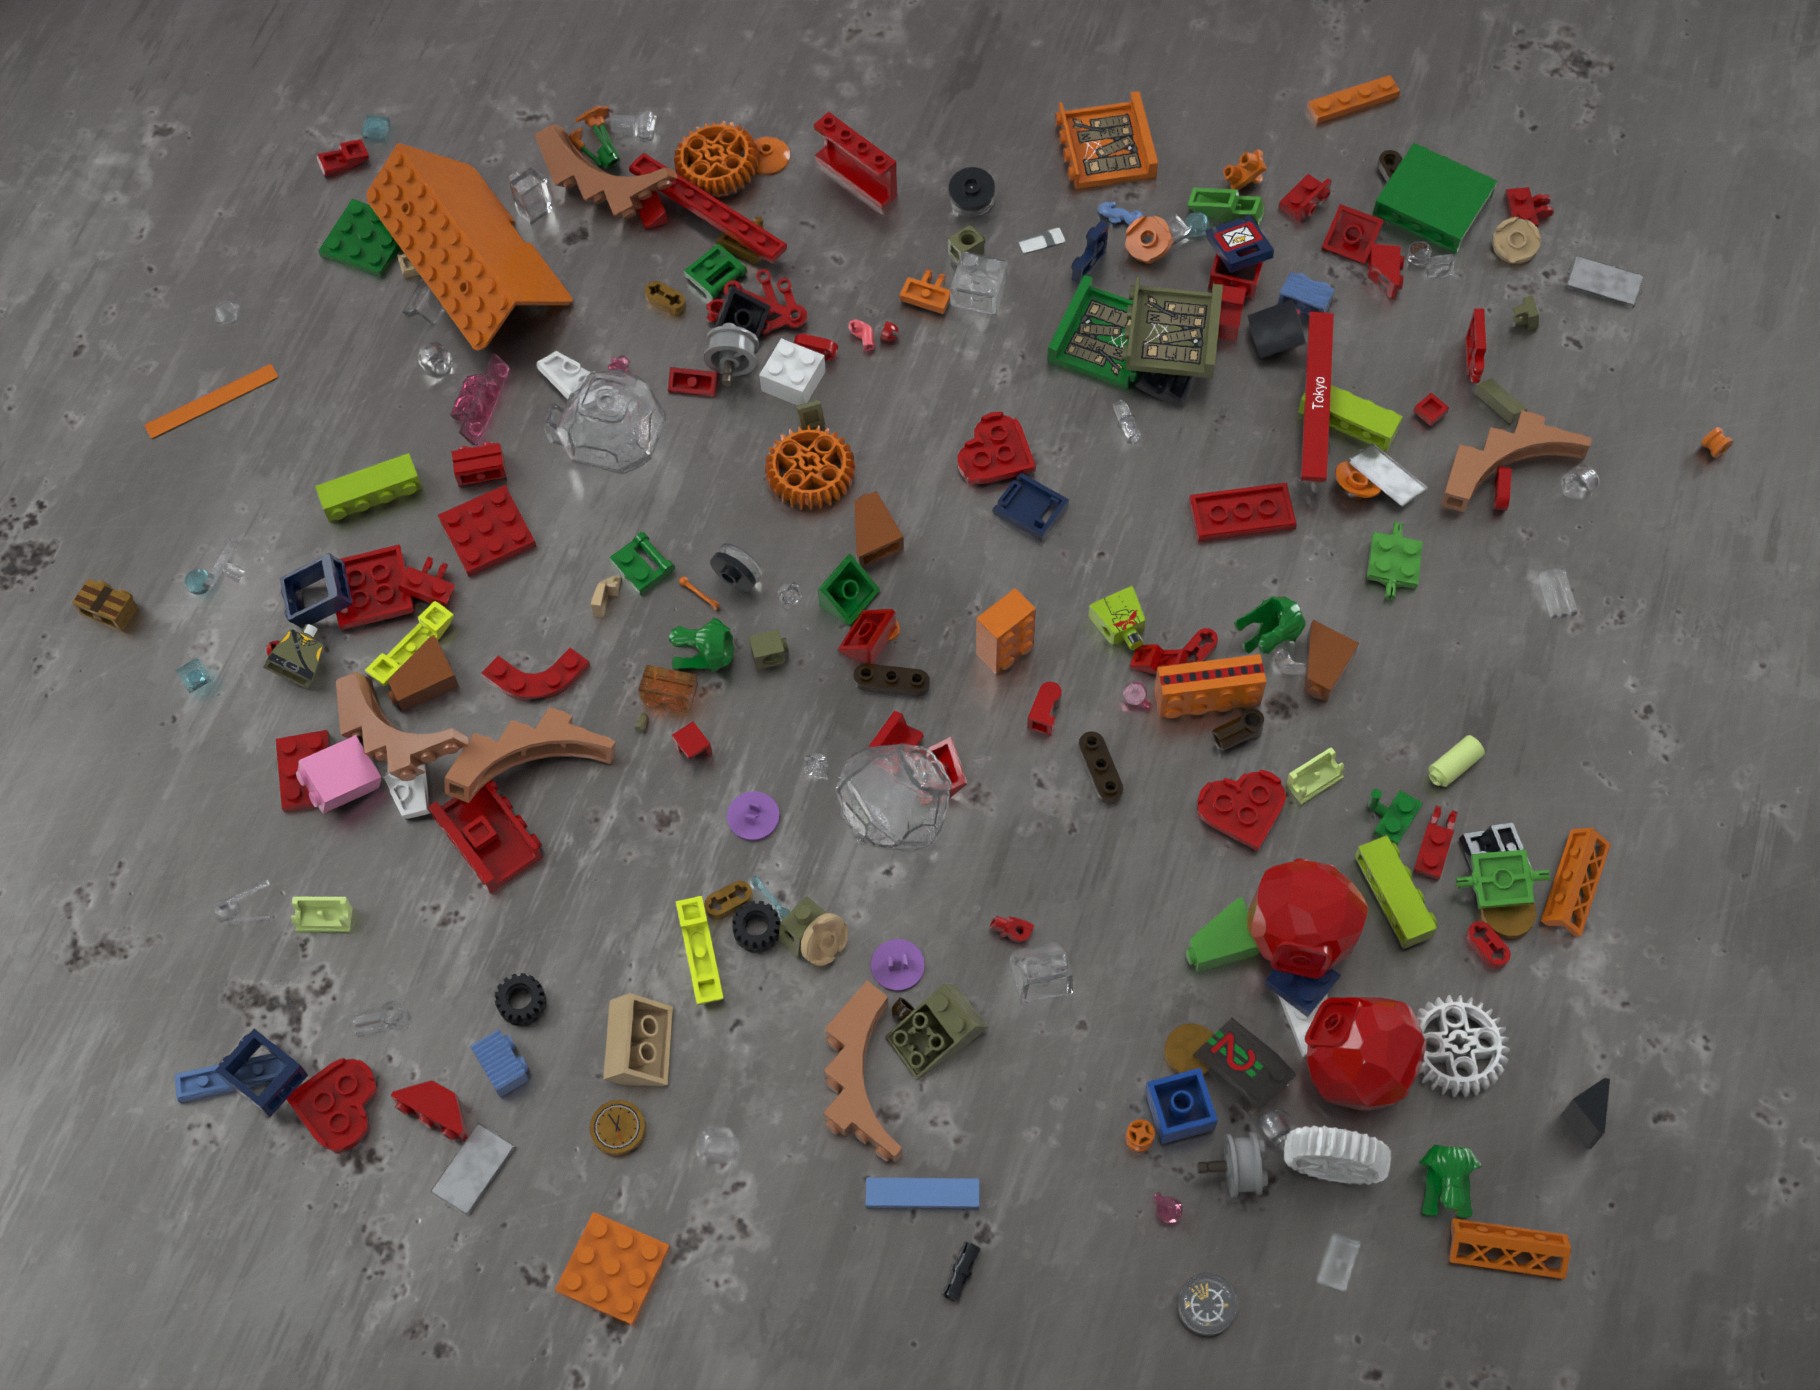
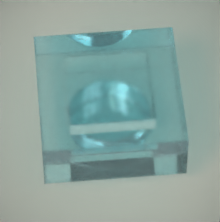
M367 115L361 131L362 137L364 139L385 141L391 124L389 118Z
M198 657L175 670L189 693L212 681Z

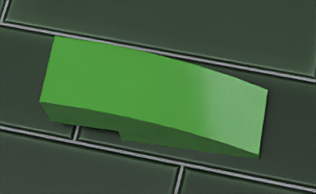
M1193 188L1187 204L1188 209L1224 222H1230L1239 218L1244 221V217L1250 215L1258 227L1265 211L1262 197L1239 196L1237 189Z

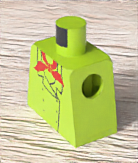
M1133 586L1089 605V619L1112 645L1126 641L1130 650H1134L1143 644L1139 634L1145 630L1146 620Z

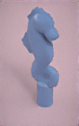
M1104 202L1097 209L1100 216L1109 219L1112 225L1121 223V220L1130 225L1134 220L1143 216L1142 212L1138 210L1129 214L1126 209L1115 208V202Z

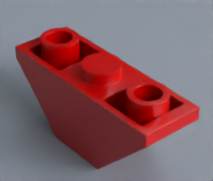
M431 1080L395 1090L390 1095L396 1103L394 1107L407 1116H409L410 1112L419 1117L417 1120L428 1128H432L435 1125L442 1129V1135L452 1141L458 1138L466 1142L468 1139L460 1100L451 1090Z

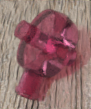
M621 355L617 359L615 357L610 359L612 364H609L608 369L612 375L618 377L622 373L624 375L629 373L627 368L630 365V361L626 356Z
M1132 681L1124 687L1123 697L1127 703L1131 705L1141 704L1145 710L1150 708L1152 704L1146 699L1147 689L1141 682Z
M1160 1192L1153 1195V1200L1158 1203L1156 1213L1161 1221L1171 1224L1181 1218L1183 1207L1177 1198L1172 1196L1163 1197Z

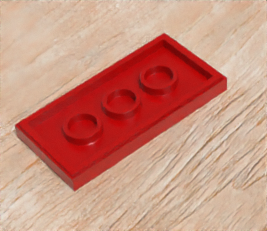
M1287 482L1189 495V503L1198 542L1296 529L1297 526Z

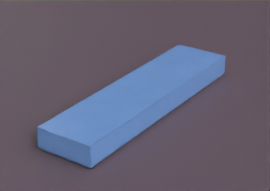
M270 1053L249 1058L233 1076L248 1088L270 1084L287 1065ZM219 1065L174 1074L176 1097L179 1103L236 1090L228 1085L215 1071Z
M866 1177V1208L979 1209V1179Z

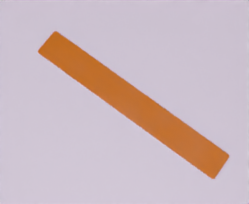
M268 364L146 423L144 427L149 436L154 438L278 378V375L273 366Z

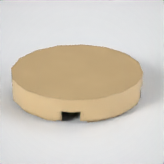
M1512 217L1498 225L1493 235L1492 246L1495 254L1501 260L1510 264H1522L1528 262L1536 255L1540 247L1541 235L1538 228L1527 219L1523 220L1519 219L1520 217Z
M825 913L818 916L809 924L802 937L801 952L803 957L815 966H824L836 959L834 955L837 952L841 953L845 948L848 939L847 924L834 913Z

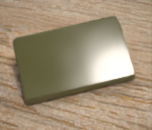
M1492 378L1477 385L1475 395L1509 424L1519 418L1521 410L1527 411L1523 404Z

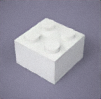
M781 338L759 374L761 391L795 405L807 403L826 372L824 355Z

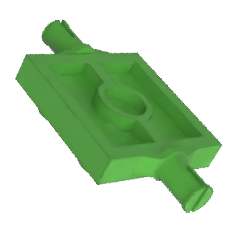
M1399 522L1393 523V533L1390 535L1373 532L1371 536L1366 579L1386 585V600L1389 597L1390 600L1396 599V588L1407 587L1416 589L1419 583L1423 541L1403 537L1404 524L1402 522L1400 524Z
M1525 849L1472 854V875L1455 878L1457 889L1473 887L1477 897L1478 909L1533 904L1534 881H1550V875H1548L1550 872L1549 869L1533 871L1528 863L1527 850Z

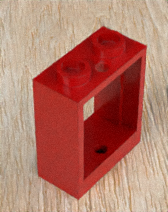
M1256 248L1239 253L1237 255L1242 257L1256 252ZM1216 253L1210 273L1208 289L1212 290L1213 284L1246 289L1245 298L1254 299L1264 261L1257 263L1253 280L1250 281L1218 274L1222 260Z

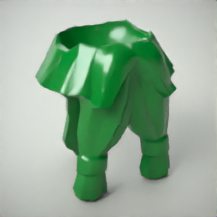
M1271 596L1267 600H1262V604L1250 613L1235 620L1234 625L1238 631H1242L1246 626L1258 623L1259 626L1256 634L1250 640L1243 643V650L1251 653L1259 645L1260 653L1269 654L1283 641L1296 642L1305 628L1306 621L1297 602L1290 600L1286 596Z
M713 618L700 629L689 630L682 626L672 629L669 635V642L674 647L693 646L697 647L700 653L692 658L675 656L672 660L673 670L682 668L711 669V672L714 673L720 668L729 665L733 660V652L735 650L733 635L730 632L731 629L716 618Z
M1435 1144L1418 1162L1427 1169L1426 1194L1422 1214L1426 1216L1437 1215V1202L1441 1193L1439 1201L1446 1209L1457 1211L1456 1215L1460 1218L1472 1217L1469 1175L1473 1170L1481 1168V1163L1469 1147H1447Z

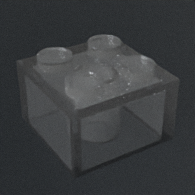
M962 251L950 288V306L996 315L1008 278V260Z

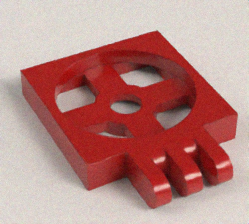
M1474 308L1466 333L1467 374L1470 376L1471 382L1477 384L1480 382L1485 368L1484 355L1487 349L1485 312L1483 308Z

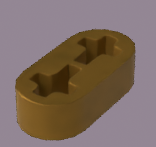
M652 281L646 285L645 296L647 302L673 316L680 315L685 311L686 301L682 293L659 281Z
M736 881L710 894L704 902L708 917L713 920H720L735 913L737 909H742L743 904L746 903L748 906L753 898L751 886L745 881ZM740 889L741 892H745V897L743 899H741L739 896H736L737 890ZM713 902L721 904L720 911L713 908Z

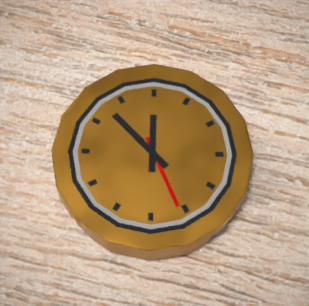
M611 1100L602 1104L594 1112L590 1121V1135L594 1144L600 1151L611 1156H623L630 1153L631 1150H634L635 1147L637 1148L642 1143L646 1133L645 1120L640 1109L633 1103L625 1100Z

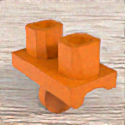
M1257 149L1253 153L1246 151L1240 156V163L1236 166L1229 164L1223 169L1224 177L1230 182L1231 189L1239 191L1250 182L1258 184L1262 181V173L1267 170V167L1263 161V152Z

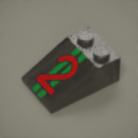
M1233 1018L1227 1021L1193 1054L1200 1064L1250 1117L1259 1112L1297 1075L1274 1050Z

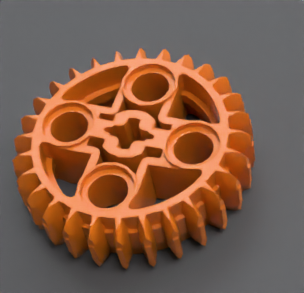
M723 120L720 125H717L716 121H714L713 125L708 126L705 122V127L700 129L696 126L697 131L695 132L689 130V137L682 136L683 143H678V149L675 150L674 157L675 170L678 175L711 196L716 194L718 199L720 194L723 193L728 197V192L732 190L737 193L736 188L738 187L744 189V182L751 183L750 176H755V170L758 169L759 156L752 135H749L747 129L742 130L740 125L735 127L733 122H730L727 126ZM744 151L745 156L741 157L740 155ZM691 161L693 164L689 168L688 164Z
M810 425L807 426V430H802L798 426V432L794 433L789 429V436L781 434V442L774 440V447H769V455H766L765 459L766 480L769 483L770 490L775 492L776 498H782L783 504L790 500L792 508L797 503L800 504L801 510L804 505H809L811 511L814 505H818L822 509L823 503L827 502L831 506V499L834 498L839 501L840 494L846 495L847 488H851L852 480L855 477L854 454L851 452L850 445L845 444L844 437L838 439L837 432L830 435L829 428H826L823 432L820 431L819 425L816 430H811ZM837 458L840 459L841 469L833 465ZM779 466L788 470L783 477L780 476Z

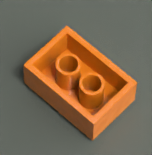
M1016 588L976 618V655L995 674L1002 669H1008L1021 654L1026 655L1034 646L1036 608Z

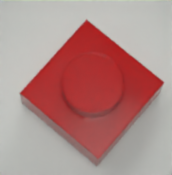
M1431 392L1415 405L1413 412L1432 426L1448 413L1449 407Z
M483 814L461 829L463 835L476 852L499 838L497 832Z

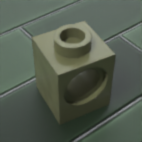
M969 225L948 238V253L962 268L984 255L985 238L980 231H976Z
M779 629L749 636L756 670L786 663L785 653L789 652L786 637L781 638Z

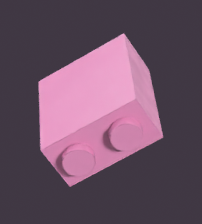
M356 735L299 760L298 770L296 771L299 783L307 787L312 804L315 807L318 806L322 814L379 789L381 775L370 757L364 754V748Z

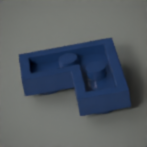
M1102 220L1096 227L1089 229L1086 235L1087 247L1081 257H1076L1071 265L1072 280L1080 284L1083 276L1088 275L1106 254L1109 225Z
M1274 969L1266 978L1264 985L1306 1017H1309L1341 975L1331 969L1326 971L1323 977L1309 978Z

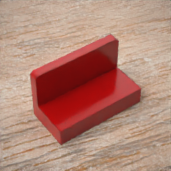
M894 710L870 743L866 752L872 764L897 775L924 738L923 732L908 726L903 714Z

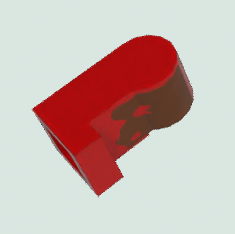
M1049 681L1041 685L1028 715L1027 728L1050 736L1052 735L1056 718L1052 714L1060 706L1062 696L1061 687L1057 683Z

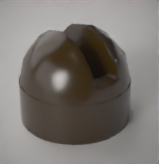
M900 997L892 1006V1015L894 1017L898 1014L900 1017L897 1020L902 1021L915 1009L907 1000Z

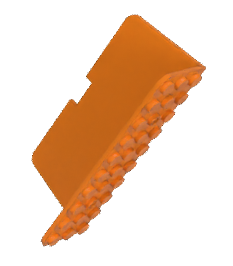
M397 143L369 187L366 194L367 201L473 349L482 350L488 346L515 305H569L572 302L569 292L532 243L524 242L512 226L515 223L514 219L474 167L464 162Z

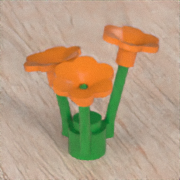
M596 106L577 117L574 121L575 123L584 121L590 128H593L602 144V147L597 151L598 157L585 147V144L580 141L583 137L582 128L572 131L569 138L577 150L584 152L599 168L604 166L605 169H609L620 161V157L605 128L606 123L604 120L610 116V109L608 106Z

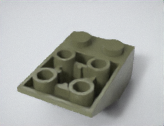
M944 983L885 1037L914 1077L920 1079L969 1045L988 1026L957 985Z

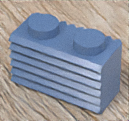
M1290 272L1280 291L1278 304L1293 299L1296 309L1300 310L1301 315L1309 316L1310 311L1326 313L1333 299L1335 288H1332L1326 282L1311 280L1305 274Z
M498 1029L470 1046L500 1098L529 1081L525 1072L530 1069L522 1056L516 1058L512 1050L516 1046L509 1034L503 1036Z

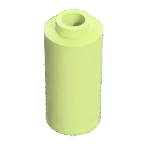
M1467 735L1429 766L1430 780L1437 786L1447 787L1485 755L1483 746L1476 738Z

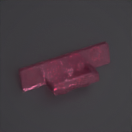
M492 354L484 374L466 377L450 414L456 421L464 420L459 434L473 446L478 445L510 371V367L497 354Z

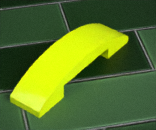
M434 601L418 617L419 624L387 655L381 653L365 669V672L383 686L388 685V680L429 637L435 635L437 641L441 638L453 620L454 614Z
M698 896L675 901L696 1003L701 1005L723 1000L724 997L703 898Z

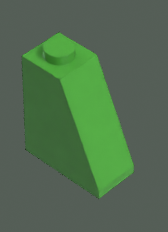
M1243 897L1237 898L1190 938L1188 949L1185 952L1189 964H1194L1196 972L1259 954V950L1247 930L1248 910Z

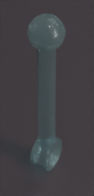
M753 876L751 878V884L757 886L778 909L780 917L784 919L790 913L789 909L783 908L761 884L760 877Z

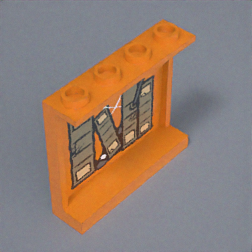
M1140 91L1130 92V102L1064 111L1063 103L1059 102L1058 112H1055L1056 126L1061 128L1059 130L1060 143L1065 145L1063 149L1064 160L1069 162L1068 177L1069 180H1073L1075 189L1157 178L1158 160Z

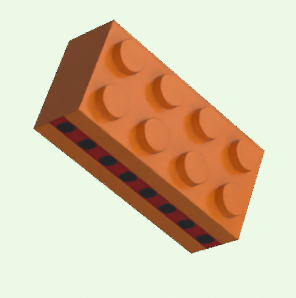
M1261 654L1158 667L1154 693L1159 718H1177L1191 713L1193 715H1202L1207 711L1215 710L1226 712L1232 708L1239 707L1250 709L1261 705L1267 682Z

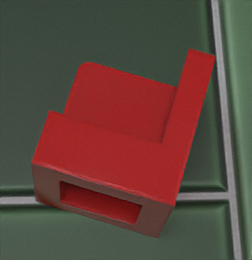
M694 721L672 734L675 748L679 753L684 752L688 759H692L702 751L708 757L713 754L710 742Z

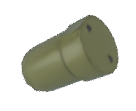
M642 713L639 716L634 727L635 730L639 732L645 731L649 719L647 714Z

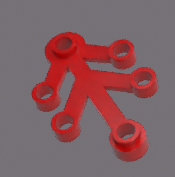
M761 269L756 274V278L759 284L762 285L766 298L743 289L738 281H730L724 287L726 296L730 286H735L744 293L771 306L768 315L773 313L781 315V317L772 321L766 320L764 324L768 325V327L761 331V335H768L772 330L785 325L799 328L807 321V311L803 306L796 304L792 293L793 287L788 278H781L777 282L779 291L784 294L787 307L778 304L771 284V274L766 269ZM762 275H768L766 280H760ZM788 283L789 285L786 289H782V284ZM793 313H799L797 318H791Z

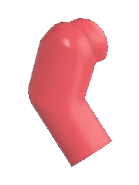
M857 319L852 320L848 326L849 330L853 335L862 339L865 351L874 350L875 342L872 327Z

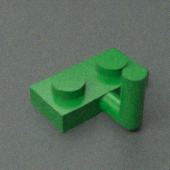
M1373 789L1367 806L1383 816L1373 835L1378 838L1388 835L1391 843L1394 842L1398 846L1423 803L1400 790L1391 805L1387 807L1379 802L1382 792L1379 789Z

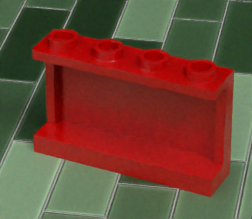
M829 111L814 123V129L824 136V148L815 154V161L881 210L898 197L897 166L893 158Z
M493 779L485 784L469 803L454 797L442 806L437 801L428 806L434 820L490 894L543 858L539 849L542 847L540 840L534 833L532 835L528 834L525 830L528 827L526 822L519 814L515 816L512 813L511 809H513V806L505 795L502 797L498 795L496 791L499 788ZM483 814L497 832L499 838L476 852L463 835L461 829Z

